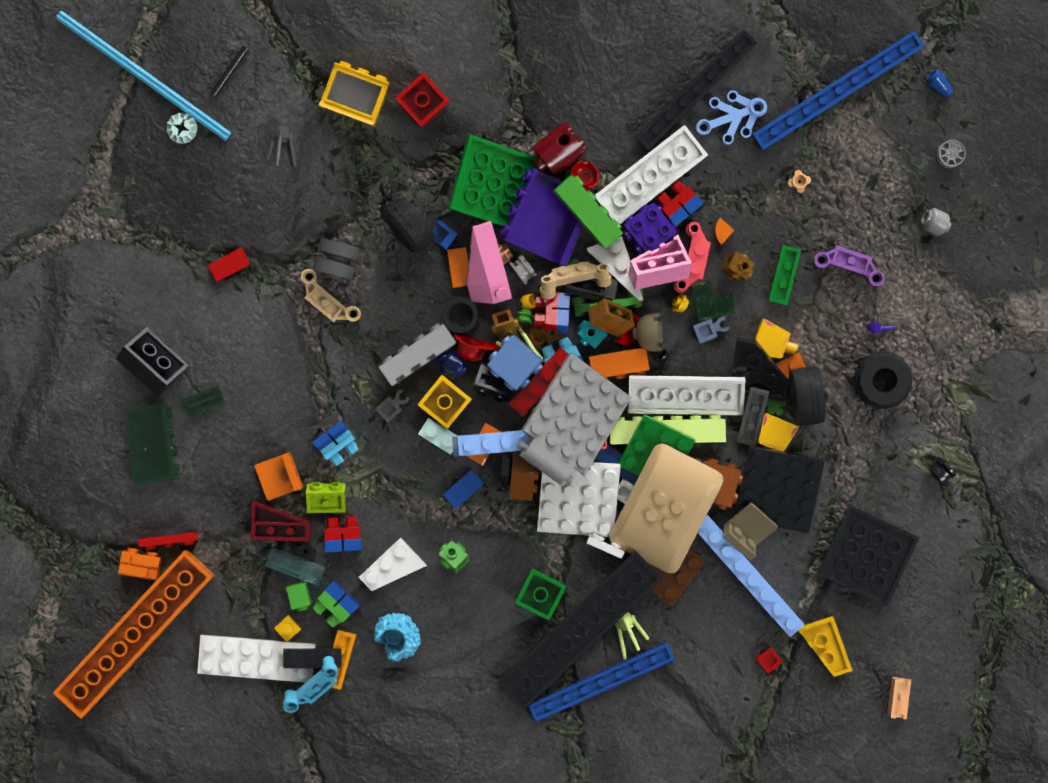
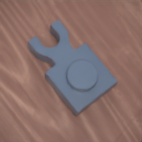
M724 316L717 319L715 323H712V320L709 319L693 326L699 344L718 337L716 333L718 331L725 332L730 330L728 326L725 328L720 327V322L726 320Z

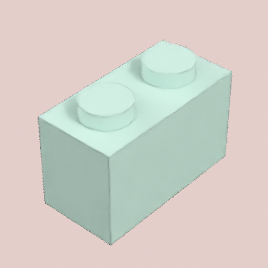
M431 418L427 419L418 433L450 455L453 452L452 436H458Z

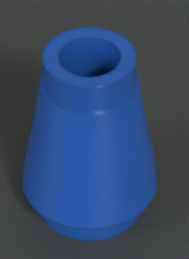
M936 69L926 77L927 84L944 98L953 92L942 71L940 72Z

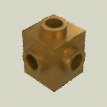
M736 251L727 255L720 271L728 275L731 281L741 282L751 277L753 274L752 268L755 263L747 255Z
M510 309L492 314L495 325L491 327L494 336H499L501 343L507 336L515 335L519 337L517 329H520L517 318L513 319Z

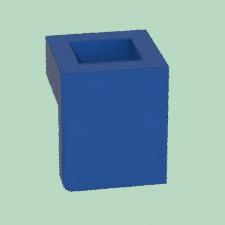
M440 220L433 230V240L446 250H448L458 236L455 231Z

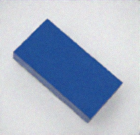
M471 469L443 496L456 509L484 483Z

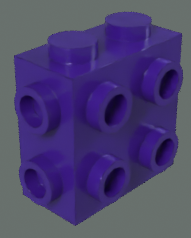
M654 202L649 206L648 204L643 205L638 210L639 214L635 217L633 215L627 217L623 221L624 225L621 228L623 237L627 241H631L635 252L639 256L649 250L652 252L659 248L660 244L668 242L677 234L674 224L667 220L662 208L659 205L656 206Z

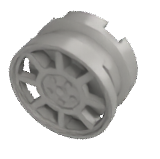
M948 140L942 143L936 151L937 161L945 168H954L960 165L966 156L964 146L956 140Z
M522 254L515 263H509L525 285L529 279L537 277V274Z

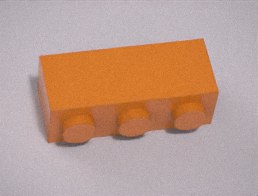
M643 348L588 357L590 367L607 380L611 376H615V379L627 378L626 374L634 373V376L646 375L645 371L650 370L647 351Z

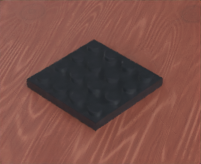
M749 445L734 516L750 503H753L776 523L778 528L809 533L825 459Z
M849 505L817 574L887 607L919 537Z

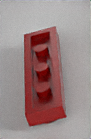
M560 347L542 369L534 375L528 386L522 389L509 403L522 417L545 393L568 353Z

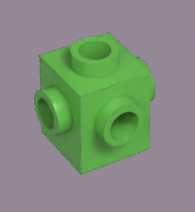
M452 540L448 544L445 543L439 549L440 553L438 554L441 566L446 570L449 568L455 574L469 562V556L465 553L466 550L460 543L455 544Z

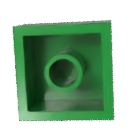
M532 567L515 599V604L550 620L567 586L565 583Z

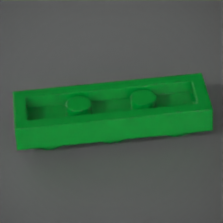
M782 245L768 301L788 305L801 249Z

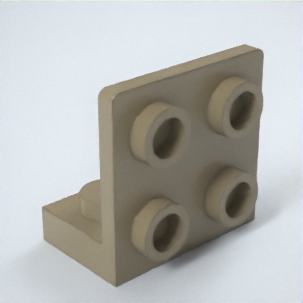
M750 503L724 524L723 538L751 561L756 557V545L777 530L778 526L753 503Z

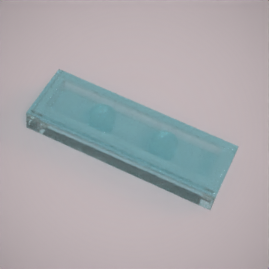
M271 548L265 567L317 586L320 585L326 568L275 548Z

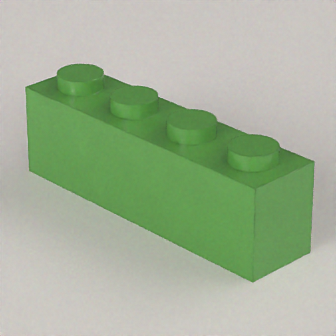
M568 176L553 190L554 194L603 249H606L623 234L620 230L622 228L615 219L612 221L609 218L608 210L603 205L599 206L595 202L597 198L590 190L586 191L582 187L584 183L578 176Z

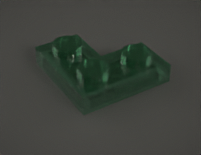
M710 280L691 284L698 322L736 313L731 293L713 297Z

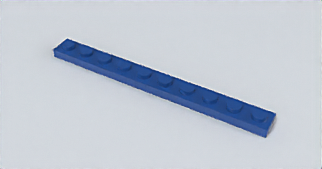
M911 32L756 131L752 136L763 151L925 46L916 32Z

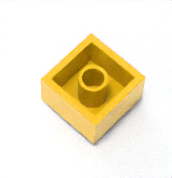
M441 375L418 403V406L448 429L472 398L445 376Z

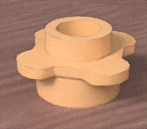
M796 170L793 178L789 179L788 185L796 188L798 193H803L806 185L811 182V178L802 174L801 170Z

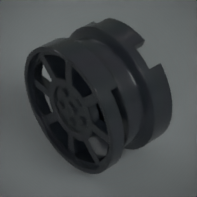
M937 456L934 459L935 462L930 463L926 467L937 480L942 481V485L946 486L949 483V479L956 477V473L943 459Z

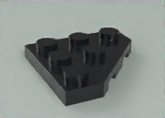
M737 337L732 377H745V395H749L750 388L755 387L770 391L768 399L787 401L789 379L757 340Z

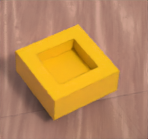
M290 615L274 627L286 642L302 629Z

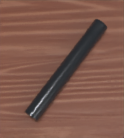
M245 46L241 47L211 90V94L217 97L249 51L248 48Z

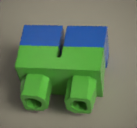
M335 580L318 597V601L313 607L319 615L326 609L332 613L326 620L331 627H335L340 622L343 623L360 606L348 593L335 606V603L346 593Z

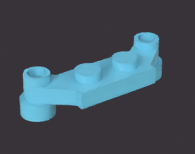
M324 657L322 669L297 691L287 690L284 692V711L293 713L299 709V704L314 703L337 683L336 676L338 672L333 657Z

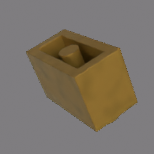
M605 298L588 309L591 326L616 337L621 336L634 327L632 310Z

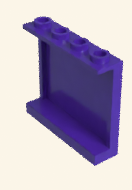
M529 168L523 175L524 182L522 187L516 192L515 204L508 211L509 218L507 223L501 228L500 239L556 264L567 266L583 226L553 192L562 181L542 173L536 168Z

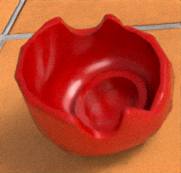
M578 161L573 165L570 175L578 176L584 183L582 187L585 190L593 189L598 184L600 178L599 171L592 162Z

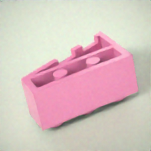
M677 235L673 237L672 241L660 244L659 248L652 252L649 250L632 259L628 276L634 289L637 290L688 279L692 263Z

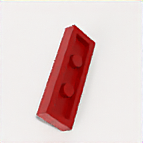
M198 532L141 538L138 539L139 547H145V550L156 549V545L164 544V548L175 547V543L183 542V545H192L194 541L199 539Z

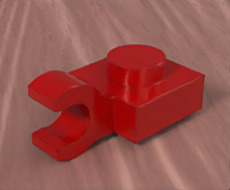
M632 314L634 327L621 336L615 337V342L632 348L634 343L633 328L636 327L640 316Z

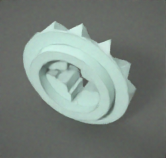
M178 113L171 116L167 122L166 131L169 138L174 142L180 144L188 143L196 136L197 123L189 114ZM184 121V126L189 131H182L179 135V129L174 125H181Z

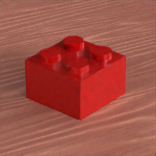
M424 72L395 97L398 104L421 129L450 104L447 97Z

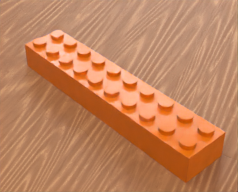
M183 551L59 685L53 694L82 719L215 575L190 551Z

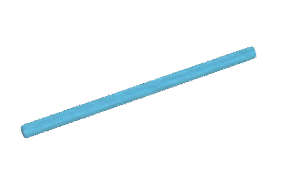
M63 11L56 15V20L226 141L230 137V131Z

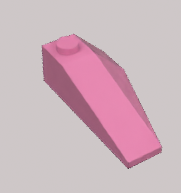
M492 222L473 226L470 261L468 264L469 273L467 277V287L471 301L495 304L512 299Z

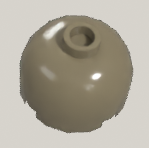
M659 313L644 315L637 322V328H633L634 340H638L639 346L646 351L658 352L663 350V347H659V343H663L662 322L657 321V317H661Z

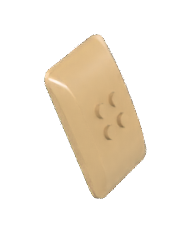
M666 444L656 445L611 531L610 541L620 545L622 550L630 554L636 550L649 564L667 573L677 572L723 484L722 474Z

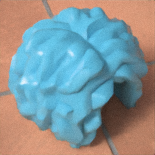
M388 613L386 616L379 617V622L375 625L373 640L379 644H385L387 658L399 662L403 658L407 659L413 656L421 644L419 628L416 627L415 623H412L411 617L400 613Z

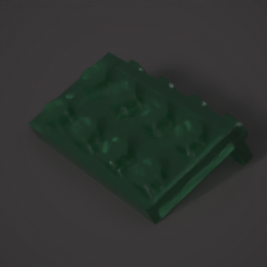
M168 403L125 409L134 484L178 479L177 475H180L179 464L175 462L177 447L173 445L172 437H175L174 426L170 425L172 409L168 407Z

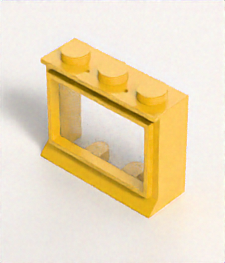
M340 61V64L335 62L319 107L332 110L339 115L348 116L355 121L364 122L374 128L390 83L387 82L386 77L376 74V77L368 75L369 71L358 68V70L350 68L351 65L346 62Z

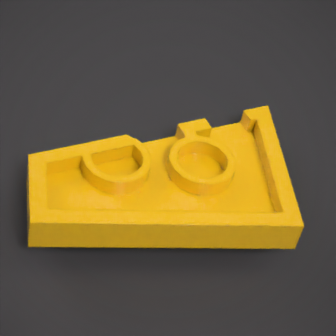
M833 616L806 624L798 630L834 677L852 671Z

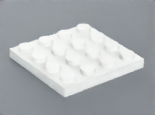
M592 462L585 475H582L573 468L570 476L574 480L571 484L564 482L559 485L542 472L537 532L587 536L597 534L601 537H610L615 525L620 464Z

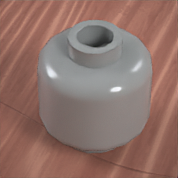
M937 208L927 210L921 218L923 229L935 236L947 233L951 227L949 215Z

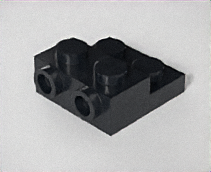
M486 351L473 390H476V394L486 397L487 394L494 396V399L498 402L510 401L513 390L504 384L505 380L499 376L497 378L489 371L491 368L488 366V363L490 362L489 357L492 355V352Z

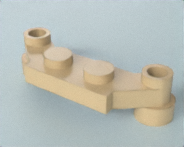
M587 261L554 268L548 276L541 278V297L552 299L556 296L555 288L557 286L594 278L598 286H610L612 279L609 273V266L607 264H590Z
M306 269L302 272L301 280L305 283L307 294L305 299L332 322L335 323L336 320L355 322L360 319L361 311L355 306L346 308L317 284V274L315 271ZM308 274L313 275V278L310 281H308L306 278ZM352 311L357 312V316L355 318H352L350 315Z

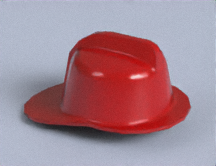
M455 334V338L458 340L456 354L466 360L478 361L487 350L499 349V346L493 342L476 339L465 334Z

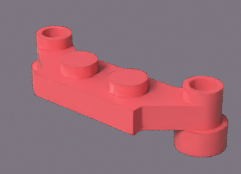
M690 222L685 228L686 234L692 238L688 252L692 264L688 279L674 281L673 288L677 293H684L698 279L703 280L711 242L706 240L701 226L697 222ZM691 226H696L697 232H692ZM679 282H683L685 284V287L683 289L679 288Z

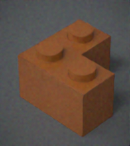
M522 450L513 451L509 499L532 501L533 493H537L538 482H534V480H538L539 469H535L532 464L520 456Z

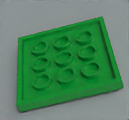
M471 134L468 135L448 209L485 222L491 221L492 224L502 227L507 223L510 207L515 204L516 192L522 187L525 171L529 170V168L537 169L533 163V160L537 157Z

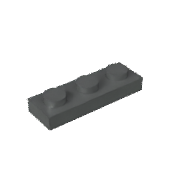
M755 387L750 388L737 439L738 443L756 446L770 391Z

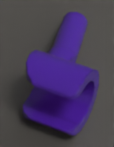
M879 321L868 325L872 334L897 329L896 325L880 327Z

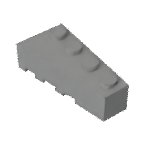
M437 323L429 329V334L426 336L421 334L413 340L414 344L409 347L407 345L403 346L398 350L399 354L393 358L390 355L381 361L383 364L379 368L391 386H395L457 344L444 324L440 326Z

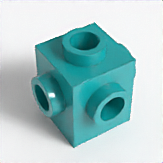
M584 320L577 327L580 330L577 333L580 336L578 340L585 346L589 344L593 349L608 335L603 330L591 326L590 320L588 322ZM589 329H592L594 331L593 336L588 335L587 332Z

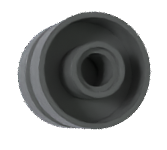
M321 238L318 251L326 254L327 258H315L313 270L323 273L322 276L352 280L355 268L345 262L346 260L357 261L360 248Z

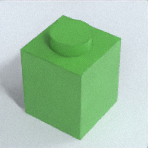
M307 581L286 587L291 609H297V612L307 610L308 606L312 604Z

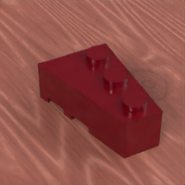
M254 500L252 501L251 540L309 542L311 540V520Z

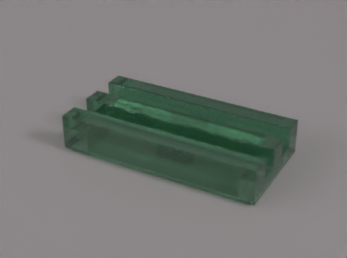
M219 385L182 399L189 417L225 403ZM215 390L217 391V394H214L192 404H189L188 402L192 399L208 394ZM219 397L220 399L218 402L195 411L191 410L192 407Z

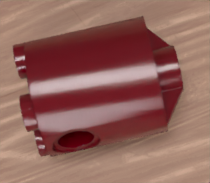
M567 122L561 123L532 146L534 153L537 155L533 163L540 172L543 173L548 169L556 177L585 154L587 149L584 142L579 136L574 137L573 129Z

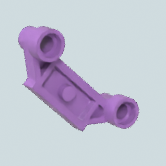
M837 245L833 250L826 253L820 252L814 257V264L817 267L824 268L831 264L864 275L872 286L882 285L885 279L884 274L877 271L872 263L873 257ZM819 257L823 258L822 264L818 262ZM873 276L878 278L877 282L873 281Z

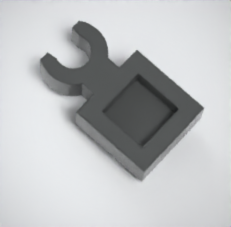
M402 389L397 391L394 400L389 396L375 409L387 423L402 411L399 405L405 404L410 400L409 397L405 400L399 398V395L403 392Z

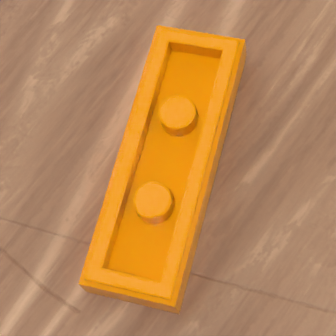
M340 629L337 630L333 648L342 649L341 668H337V683L331 687L338 690L342 688L356 634Z

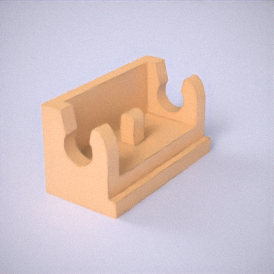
M892 677L887 712L890 718L899 717L907 719L911 679Z

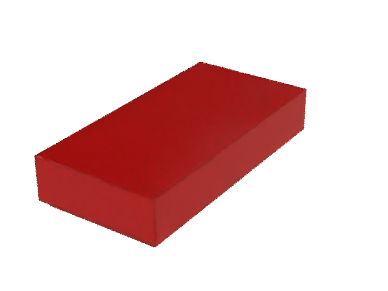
M241 247L208 264V267L216 282H219L250 266L251 263Z

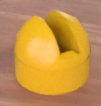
M533 294L524 295L520 299L523 309L530 310L536 307V300Z

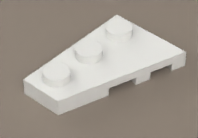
M400 538L364 571L359 578L373 591L427 565Z

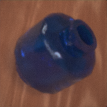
M455 351L449 354L445 352L438 361L441 363L439 370L452 380L459 379L468 368L466 366V359Z

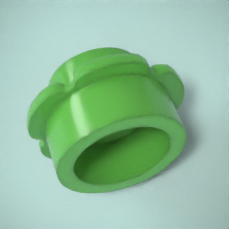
M521 309V311L517 312V320L520 322L531 324L532 320L535 319L531 310Z

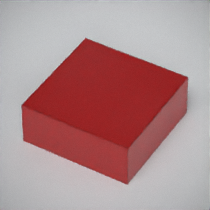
M771 646L756 657L767 673H770L783 662Z

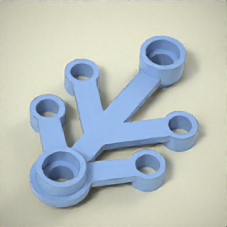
M731 90L727 94V100L731 103L738 102L746 106V108L739 110L721 102L719 98L713 97L709 101V107L711 109H720L728 114L711 121L706 119L700 120L696 125V131L700 135H707L712 128L731 122L727 133L722 137V142L725 145H730L734 141V134L742 117L750 115L746 126L740 130L742 138H749L757 117L763 116L767 111V104L763 99L754 98L750 100ZM730 93H734L736 95L735 100H731L729 98ZM717 100L718 106H712L711 101ZM754 105H760V111H755ZM700 125H706L707 130L701 131ZM744 129L749 130L748 136L743 135ZM725 136H730L731 142H726Z

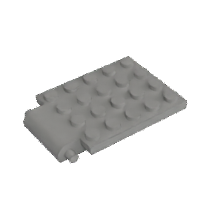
M568 354L521 430L530 436L527 444L522 440L518 443L517 447L522 450L520 456L559 485L564 482L571 484L574 480L570 476L573 468L582 475L586 474L632 397L574 354Z

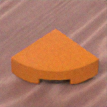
M719 218L715 227V235L718 242L722 245L734 232V229Z

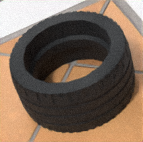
M804 367L790 370L788 377L790 381L789 397L796 426L823 423L826 416V406L819 368Z

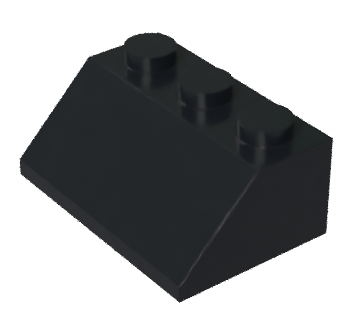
M147 327L128 342L116 358L157 397H160L170 388L189 366Z

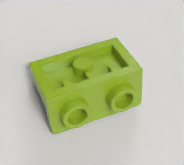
M313 482L307 484V513H345V483L332 482L321 484L320 482Z

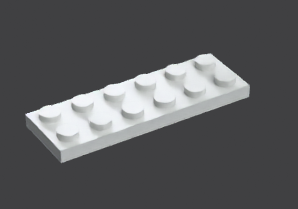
M684 125L599 191L595 196L596 200L608 210V215L612 220L615 219L621 224L627 217L633 215L643 205L647 204L707 157L708 154Z
M629 375V396L632 398L628 403V413L744 415L745 377Z
M200 635L197 674L307 682L313 677L314 668H283V648H315L316 644Z

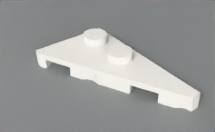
M622 236L618 237L606 249H603L599 244L587 248L588 253L600 264H607L609 266V273L638 301H643L640 289H634L628 276L630 258Z

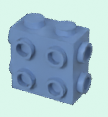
M507 336L501 343L503 347L498 352L494 351L489 357L490 362L488 366L491 368L489 371L497 378L499 376L505 380L504 384L509 389H525L531 382L529 378L532 374L536 375L542 369L543 365L541 364L544 360L517 336Z

